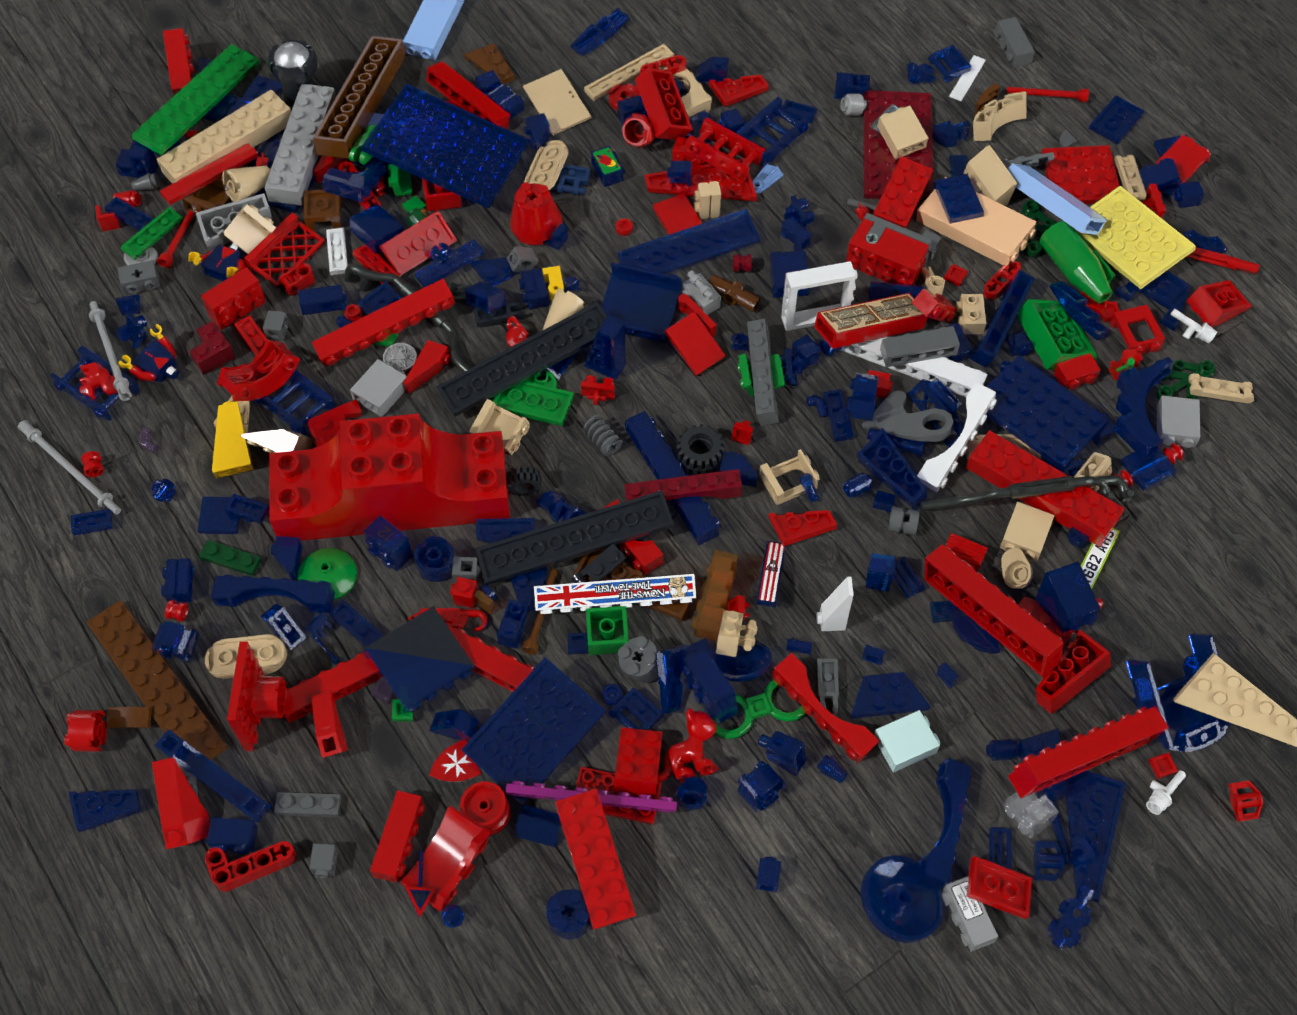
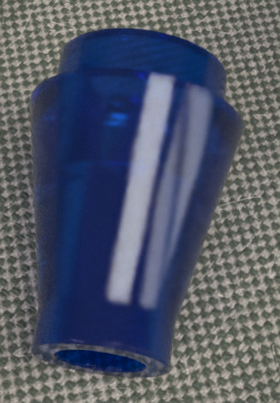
M827 754L816 766L820 773L836 780L840 784L848 775L833 756L830 757Z

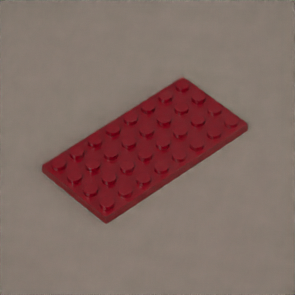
M864 90V100L867 102V107L864 108L865 199L881 198L900 159L894 158L877 127L879 117L885 113H892L901 107L911 106L928 137L926 148L902 157L933 169L931 93ZM933 172L920 201H925L933 192Z

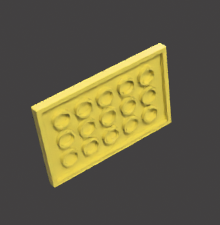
M1121 186L1090 207L1107 219L1098 235L1080 233L1076 230L1090 248L1096 250L1102 258L1140 289L1195 251L1196 245Z

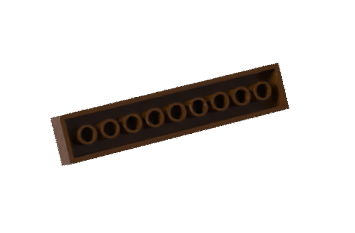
M371 36L313 137L317 155L349 159L352 146L368 126L406 57L403 39Z

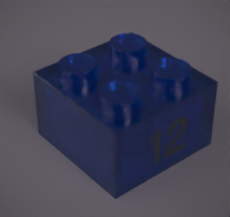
M381 515L363 531L369 553L374 557L378 556L388 569L392 568L397 572L413 557L408 537Z

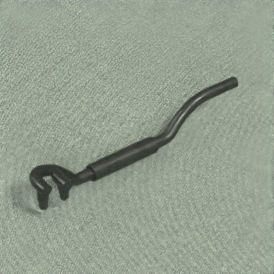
M353 263L347 265L345 269L344 280L346 282H351L358 275L361 276L359 285L361 291H367L368 287L376 281L394 283L400 288V292L405 297L418 291L410 282H405L401 277L393 273L374 272L365 269L364 265ZM437 312L429 319L439 328H444L450 334L449 353L451 359L461 372H465L471 367L459 355L457 347L458 330L449 322V318L443 312Z
M1117 475L1076 478L1066 476L1009 484V487L969 495L920 502L921 511L968 505L1003 497L1014 499L1071 491L1075 487L1099 486L1101 495L1112 501L1115 495L1111 492L1109 485H1116L1119 489L1120 501L1127 502L1131 501L1130 498L1134 495V491L1128 489L1126 481Z

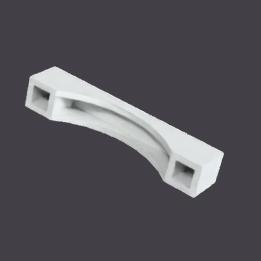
M975 382L966 397L967 419L960 437L947 451L925 462L917 475V482L935 492L945 487L948 481L946 477L949 472L953 473L958 465L956 461L959 456L963 457L968 449L966 445L969 440L973 441L978 432L976 429L979 425L982 426L987 418L985 414L988 409L992 410L997 402L995 399L996 392Z

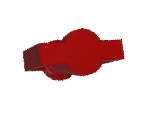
M1249 780L1228 784L1230 803L1235 811L1237 822L1259 818L1263 806V798L1260 791ZM1246 787L1253 791L1242 794L1237 793V789ZM1253 799L1252 801L1242 802V800ZM1257 807L1253 813H1242V809Z

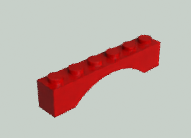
M793 653L789 654L774 668L772 672L773 680L787 690L791 699L797 700L802 705V709L807 715H812L815 718L817 725L822 730H826L831 735V739L846 750L845 752L850 759L856 760L859 763L877 746L879 740L865 726L843 721L822 706L810 687L806 667Z

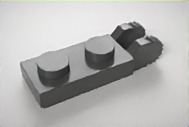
M817 659L818 699L824 708H826L825 699H832L831 710L833 714H838V659Z

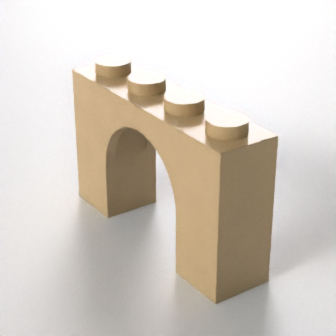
M661 66L659 69L666 70L667 67ZM686 68L682 72L672 74L676 85L688 91L681 99L689 120L711 111V96L704 91L701 83L696 81L692 72H689Z

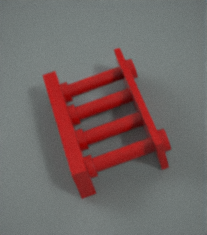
M709 118L703 121L699 133L701 135L698 138L690 135L685 150L742 182L746 180L750 163L752 162L758 166L766 150ZM708 138L715 142V144L710 146L704 143V141ZM722 146L730 150L727 155L719 151ZM737 154L745 158V160L741 163L734 159Z

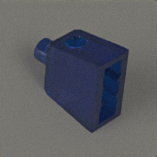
M775 731L771 737L762 734L758 740V745L766 750L767 759L794 776L798 775L807 761L804 742L784 733Z

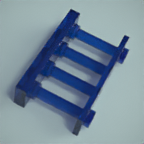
M779 97L774 99L736 132L753 143L755 142L751 138L754 135H758L772 145L762 154L761 166L763 167L771 163L781 151L808 129L809 117L805 116L800 121L796 120L783 111V100ZM776 116H780L794 127L788 131L773 121ZM765 126H770L783 136L777 141L761 129Z
M81 346L77 350L80 355V361L62 378L54 373L51 374L54 381L53 385L59 391H65L89 407L100 419L105 418L110 421L112 418L107 410L119 399L118 393L111 395L100 405L95 400L103 393L101 387L95 389V400L79 391V388L82 386L81 382L75 387L68 383L81 371L80 366L93 362L101 364L102 367L110 372L111 376L114 375L108 362L84 346ZM121 372L122 376L129 381L131 394L136 396L140 392L136 381Z
M295 369L288 379L291 384L273 400L265 396L254 401L263 404L290 425L293 432L307 436L304 425L309 419L313 418L322 409L329 411L336 408L333 397ZM301 389L304 394L286 410L279 406L294 390ZM314 399L317 402L301 419L297 420L292 416L307 400Z

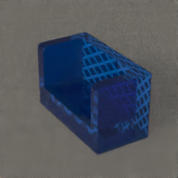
M871 554L866 578L867 589L889 592L894 576L896 556Z

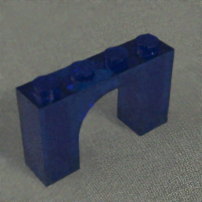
M384 147L365 165L360 163V158L356 162L347 158L348 162L368 168L363 172L349 173L330 168L323 176L324 191L363 202L369 196L373 187L377 186L380 178L385 175L388 164L391 163L392 149Z

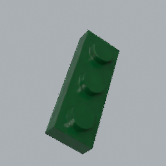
M210 540L206 541L199 554L200 560L252 577L262 561L259 556Z

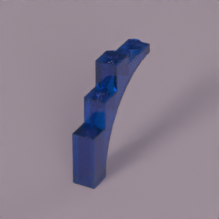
M1169 357L1158 360L1155 364L1142 368L1140 371L1135 367L1124 370L1118 376L1116 387L1122 393L1118 396L1115 409L1121 416L1117 419L1115 432L1143 460L1158 454L1162 445V439L1154 431L1148 420L1145 398L1161 379L1171 373L1173 360Z

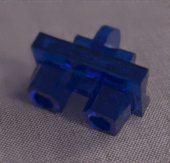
M796 195L791 196L792 203L790 207L785 209L786 212L783 217L785 221L797 222L801 231L806 230V224L814 222L813 211H803L808 209L806 198L797 199Z
M131 312L127 313L126 325L117 329V337L123 341L130 340L134 349L138 348L139 341L147 339V334L144 330V327H147V320L143 315L134 317Z
M790 348L784 349L785 354L781 355L780 358L782 368L787 367V370H783L785 383L791 382L792 386L798 385L797 374L803 373V370L807 368V362L801 359L800 356H797L795 360V357L791 355Z

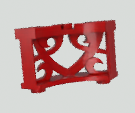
M266 339L263 348L253 358L254 361L236 367H222L217 385L225 387L233 395L232 399L234 401L256 400L273 393L286 383L298 366L300 358L288 350L283 342Z

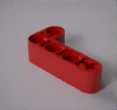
M287 841L276 843L232 862H229L224 851L217 847L211 848L205 855L211 879L215 886L223 892L233 890L294 864L297 859L296 851L291 843ZM221 856L220 862L214 864L213 860ZM270 859L268 864L260 865L262 860ZM249 867L247 873L240 874L241 869ZM228 876L224 883H219L221 877Z

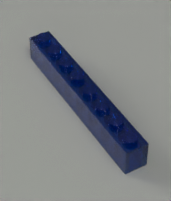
M644 411L625 420L626 432L657 480L690 476L683 471L681 461L674 457L671 446L665 443L662 432L656 429L655 422L651 416L649 417ZM701 496L670 500L698 546L719 536V528L721 527L719 520L712 516L708 503H704Z

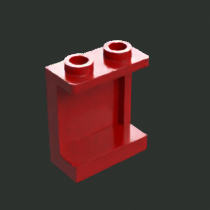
M1183 134L1156 162L1154 171L1182 190L1186 186L1187 180L1204 163L1207 164L1209 162L1211 153L1206 147L1198 145L1193 138Z

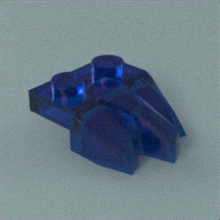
M385 281L358 301V305L369 315L402 298Z

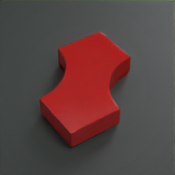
M1077 292L1076 297L1080 309L1096 313L1103 322H1110L1113 313L1120 311L1117 302L1105 301L1098 304L1083 292Z

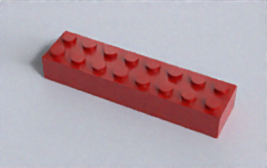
M990 430L970 455L966 469L999 488L1009 487V484L1068 476ZM1087 486L1075 487L1071 491L1017 498L1031 507L1055 515L1053 520L1099 547L1102 546L1116 526L1125 509Z
M941 544L925 558L924 580L1041 677L1044 678L1060 664L1064 644L1061 637L1053 634L1046 628L1044 623L1033 618L1026 609H1022L1011 597L1003 594L995 584H991L980 572L972 569L965 560L957 557L953 550L947 549Z
M1156 706L1149 709L1143 707L1137 710L1133 716L1131 713H1128L1121 717L1118 722L1112 720L1106 723L1102 729L1097 726L1088 731V734L1085 736L1083 733L1078 734L1072 738L1071 742L1064 740L1058 743L1054 749L1047 747L1040 751L1038 756L1034 754L1028 755L1022 759L1023 762L1013 767L1014 771L1008 775V778L1020 799L1147 745L1169 727Z

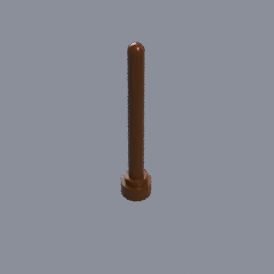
M557 569L551 570L547 585H555L558 576ZM538 610L530 637L524 641L522 651L530 655H536L539 649V641L537 639L545 614H540V610Z

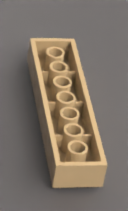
M269 90L157 158L161 171L173 184L247 143L254 148L286 128L291 115V109L272 90Z

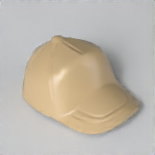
M1016 547L1006 551L1001 559L1002 574L1006 585L1017 589L1026 587L1030 584L1033 576L1031 564L1020 548Z

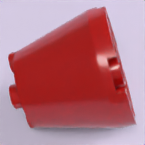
M525 182L521 184V187L515 193L510 227L511 232L518 238V241L524 244L541 245L543 241L553 237L556 238L562 230V215L546 185Z

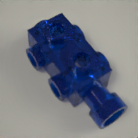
M1080 884L1076 890L1077 895L1075 899L1068 898L1067 901L1063 900L1058 908V911L1061 912L1058 919H1053L1047 930L1050 931L1049 937L1053 939L1051 943L1061 949H1064L1065 946L1067 948L1076 946L1082 936L1079 934L1082 927H1086L1092 918V915H1090L1092 909L1087 907L1089 900H1093L1096 892L1083 884ZM1075 909H1078L1081 913L1078 918L1073 914ZM1066 928L1070 931L1068 937L1063 935V930Z

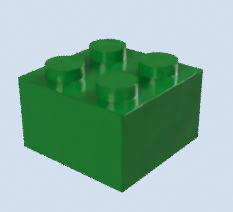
M626 606L586 609L589 655L618 653L625 643H629Z

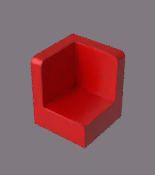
M96 205L97 220L102 231L120 229L118 212L103 213L100 205Z

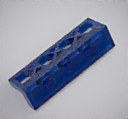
M922 379L907 394L920 411L927 410V403H933L936 409H942L951 414L954 424L953 430L958 436L952 442L948 437L943 440L950 448L960 437L965 424L956 412H952L927 386L932 382ZM922 388L924 399L918 400L914 394ZM938 420L929 421L935 430L942 428L938 426Z

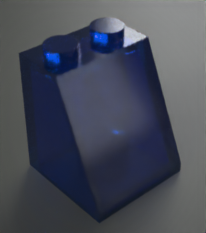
M1079 562L1046 572L1035 597L1063 633L1070 630L1074 631L1086 624H1093L1097 620V615L1101 609Z

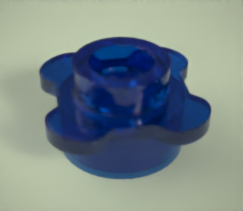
M738 333L731 337L733 341L731 348L733 350L743 349L747 351L749 349V337L747 335Z

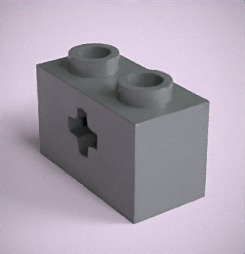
M153 260L118 268L120 285L125 295L161 287L158 270Z

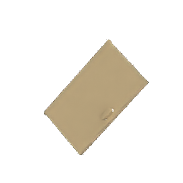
M562 69L523 86L552 135L591 119V115Z

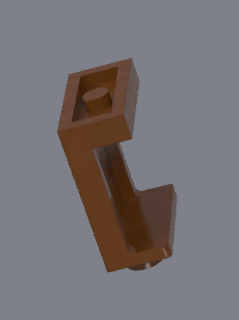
M221 177L195 191L192 196L184 197L182 201L185 211L188 212L190 210L196 214L197 212L229 204L232 200L227 194L229 188L228 185H224L223 178Z

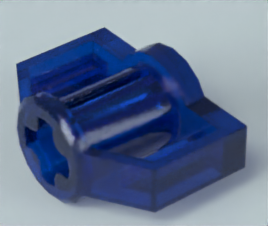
M558 500L551 517L555 523H558L557 519L562 507L567 509L561 521L587 513Z
M1034 841L1033 862L1035 880L1056 881L1063 871L1064 855L1055 841ZM1040 848H1055L1058 854L1041 853ZM1042 860H1053L1057 862H1043ZM1041 868L1059 869L1056 874H1041Z

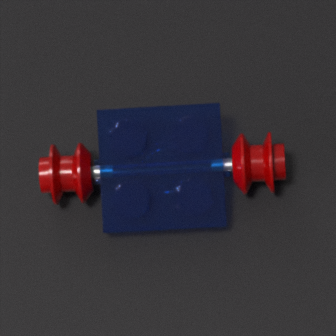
M1152 442L1121 459V463L1127 471L1121 470L1119 477L1126 481L1128 487L1133 486L1134 479L1142 491L1176 473V469L1172 464H1175V459L1179 461L1183 459V449L1179 445L1172 443L1170 449L1165 447L1162 453L1155 442Z

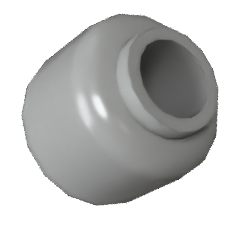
M846 94L841 100V110L847 116H860L864 108L867 107V102L861 94Z

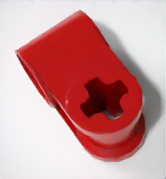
M302 263L292 270L283 273L279 277L278 282L286 288L288 295L293 296L306 287L311 286L315 282V277L311 266Z

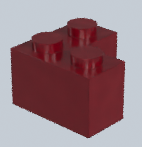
M213 321L196 330L202 344L189 352L194 364L202 375L235 358L231 345Z

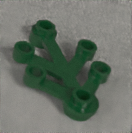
M1028 200L1023 204L1020 214L1028 216V218L1034 221L1035 217L1044 223L1043 226L1036 222L1035 229L1043 235L1047 229L1055 224V221L1039 211L1038 202ZM1036 234L1033 239H1029L1026 249L1028 256L1033 258L1038 256L1042 249L1041 244L1037 242Z
M1176 360L1173 365L1174 371L1163 368L1159 373V378L1164 381L1169 380V378L1180 379V381L1170 387L1167 385L1160 386L1156 396L1158 400L1164 395L1172 397L1173 393L1187 386L1185 398L1196 399L1195 395L1190 394L1191 384L1189 383V375L1199 374L1201 377H1212L1215 373L1214 363L1209 360H1203L1199 364ZM1184 369H1186V370H1191V371H1195V372H1193V373L1190 374V373H1184V372H1182V371H1183Z

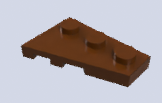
M494 43L464 54L468 62L471 61L477 69H482L498 85L501 86L515 80V75Z

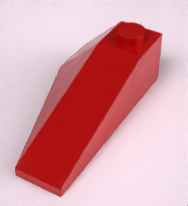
M171 757L153 761L154 780L166 849L188 845L212 836L213 831L209 814L199 801L196 792L193 791L176 759Z

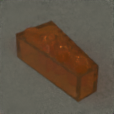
M714 550L711 565H708L706 573L707 580L703 583L701 590L703 596L697 603L696 611H698L697 617H693L691 628H694V636L717 642L723 612L726 610L736 575L738 555Z

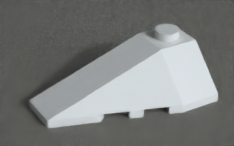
M847 577L821 604L820 612H817V624H821V631H842L846 629L853 599L851 577Z

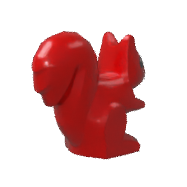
M93 362L80 366V369L84 371L83 374L86 375V377L79 379L82 384L79 391L83 395L90 397L94 401L95 389L100 387L106 394L114 395L118 393L113 386V382L116 380L114 375L111 376L110 372L102 367L101 364Z

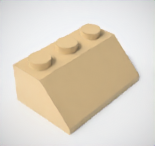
M990 145L985 147L967 163L963 173L974 191L1004 206L1008 205L1017 185L1013 176Z

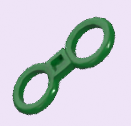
M774 680L767 685L763 694L747 699L733 693L720 694L711 700L705 711L714 721V710L722 703L732 702L743 709L745 721L739 728L726 730L716 724L717 730L714 734L724 739H736L743 736L751 728L753 720L771 715L777 720L789 722L802 718L806 713L803 711L802 705L798 710L788 713L778 710L773 705L771 695L776 688L780 687Z

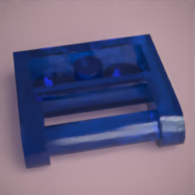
M954 45L932 53L928 57V61L936 66L946 82H950L953 78L971 71V65ZM939 59H942L951 71H948Z
M635 687L615 704L608 713L626 728L650 730L663 717V713ZM625 708L643 725L638 728L621 710Z

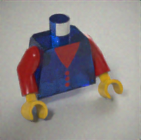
M232 243L230 248L219 245L206 254L190 252L188 261H193L194 265L201 263L204 275L222 282L245 268V262L240 253L242 249Z
M156 324L155 326L159 333H154L150 329V334L153 337H157L158 340L154 339L132 362L131 358L127 355L122 357L127 364L122 361L118 362L120 368H128V371L140 381H156L160 383L167 376L174 380L179 375V370L176 369L177 363L175 359L177 356L174 347L167 337L161 334V326Z

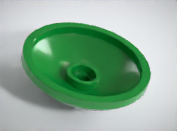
M323 548L314 551L303 560L298 570V582L302 591L309 598L321 602H330L342 598L351 591L357 579V567L353 558L345 551L337 548Z

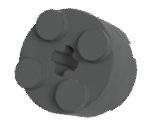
M639 636L630 639L629 643H625L618 651L621 669L633 680L649 683L660 676L665 659L662 651L651 640Z

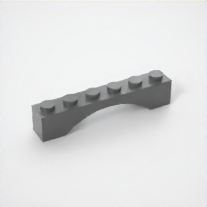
M765 319L747 322L756 415L761 426L779 423L771 371L769 328Z

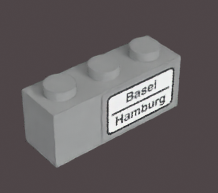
M968 876L947 884L943 889L942 898L946 906L951 908L952 920L956 926H959L962 932L961 939L964 945L968 946L972 952L995 943L998 935L983 903L966 897Z

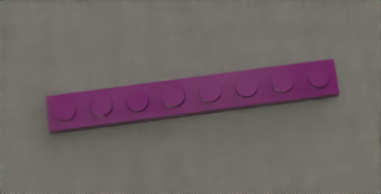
M513 781L512 784H507L506 793L509 796L556 801L588 791L585 788H576L575 791L567 790L565 786H555L552 789L546 788L545 784L534 783L533 786H525V782ZM598 790L603 806L676 813L677 802H674L673 798L660 797V800L651 799L652 796L639 795V798L630 797L629 793L618 792L617 796L609 795V791Z

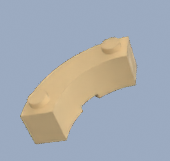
M1026 92L1008 94L999 101L994 99L985 105V109L981 112L978 111L973 121L974 141L991 140L993 133L1000 126L1014 120L1026 119Z

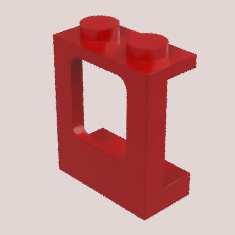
M1148 305L1113 313L1110 325L1112 329L1118 327L1129 350L1136 349L1137 353L1143 354L1156 352L1161 349L1165 337ZM1146 321L1155 338L1137 342L1128 325Z

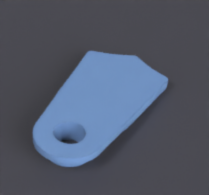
M766 164L752 182L756 193H762L783 177L784 174L778 166Z

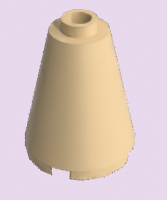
M256 166L223 171V183L228 185L229 190H227V194L233 202L243 200L264 188L271 168Z
M558 289L554 295L543 330L586 308L583 306L585 302L569 291L563 293V289Z

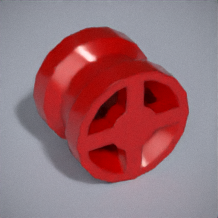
M170 600L165 609V618L169 620L174 618L179 622H184L188 614V604Z

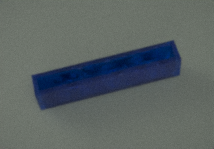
M1020 269L1018 270L999 302L970 358L971 360L987 368L995 358L1035 279L1034 277Z

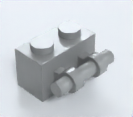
M688 272L687 276L690 279L683 282L682 294H687L707 315L721 307V296L701 273Z

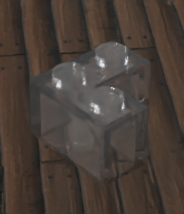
M1016 792L1008 797L1003 805L1007 815L1015 819L1020 831L1030 839L1049 827L1059 812L1046 795L1038 799L1034 793L1020 799Z

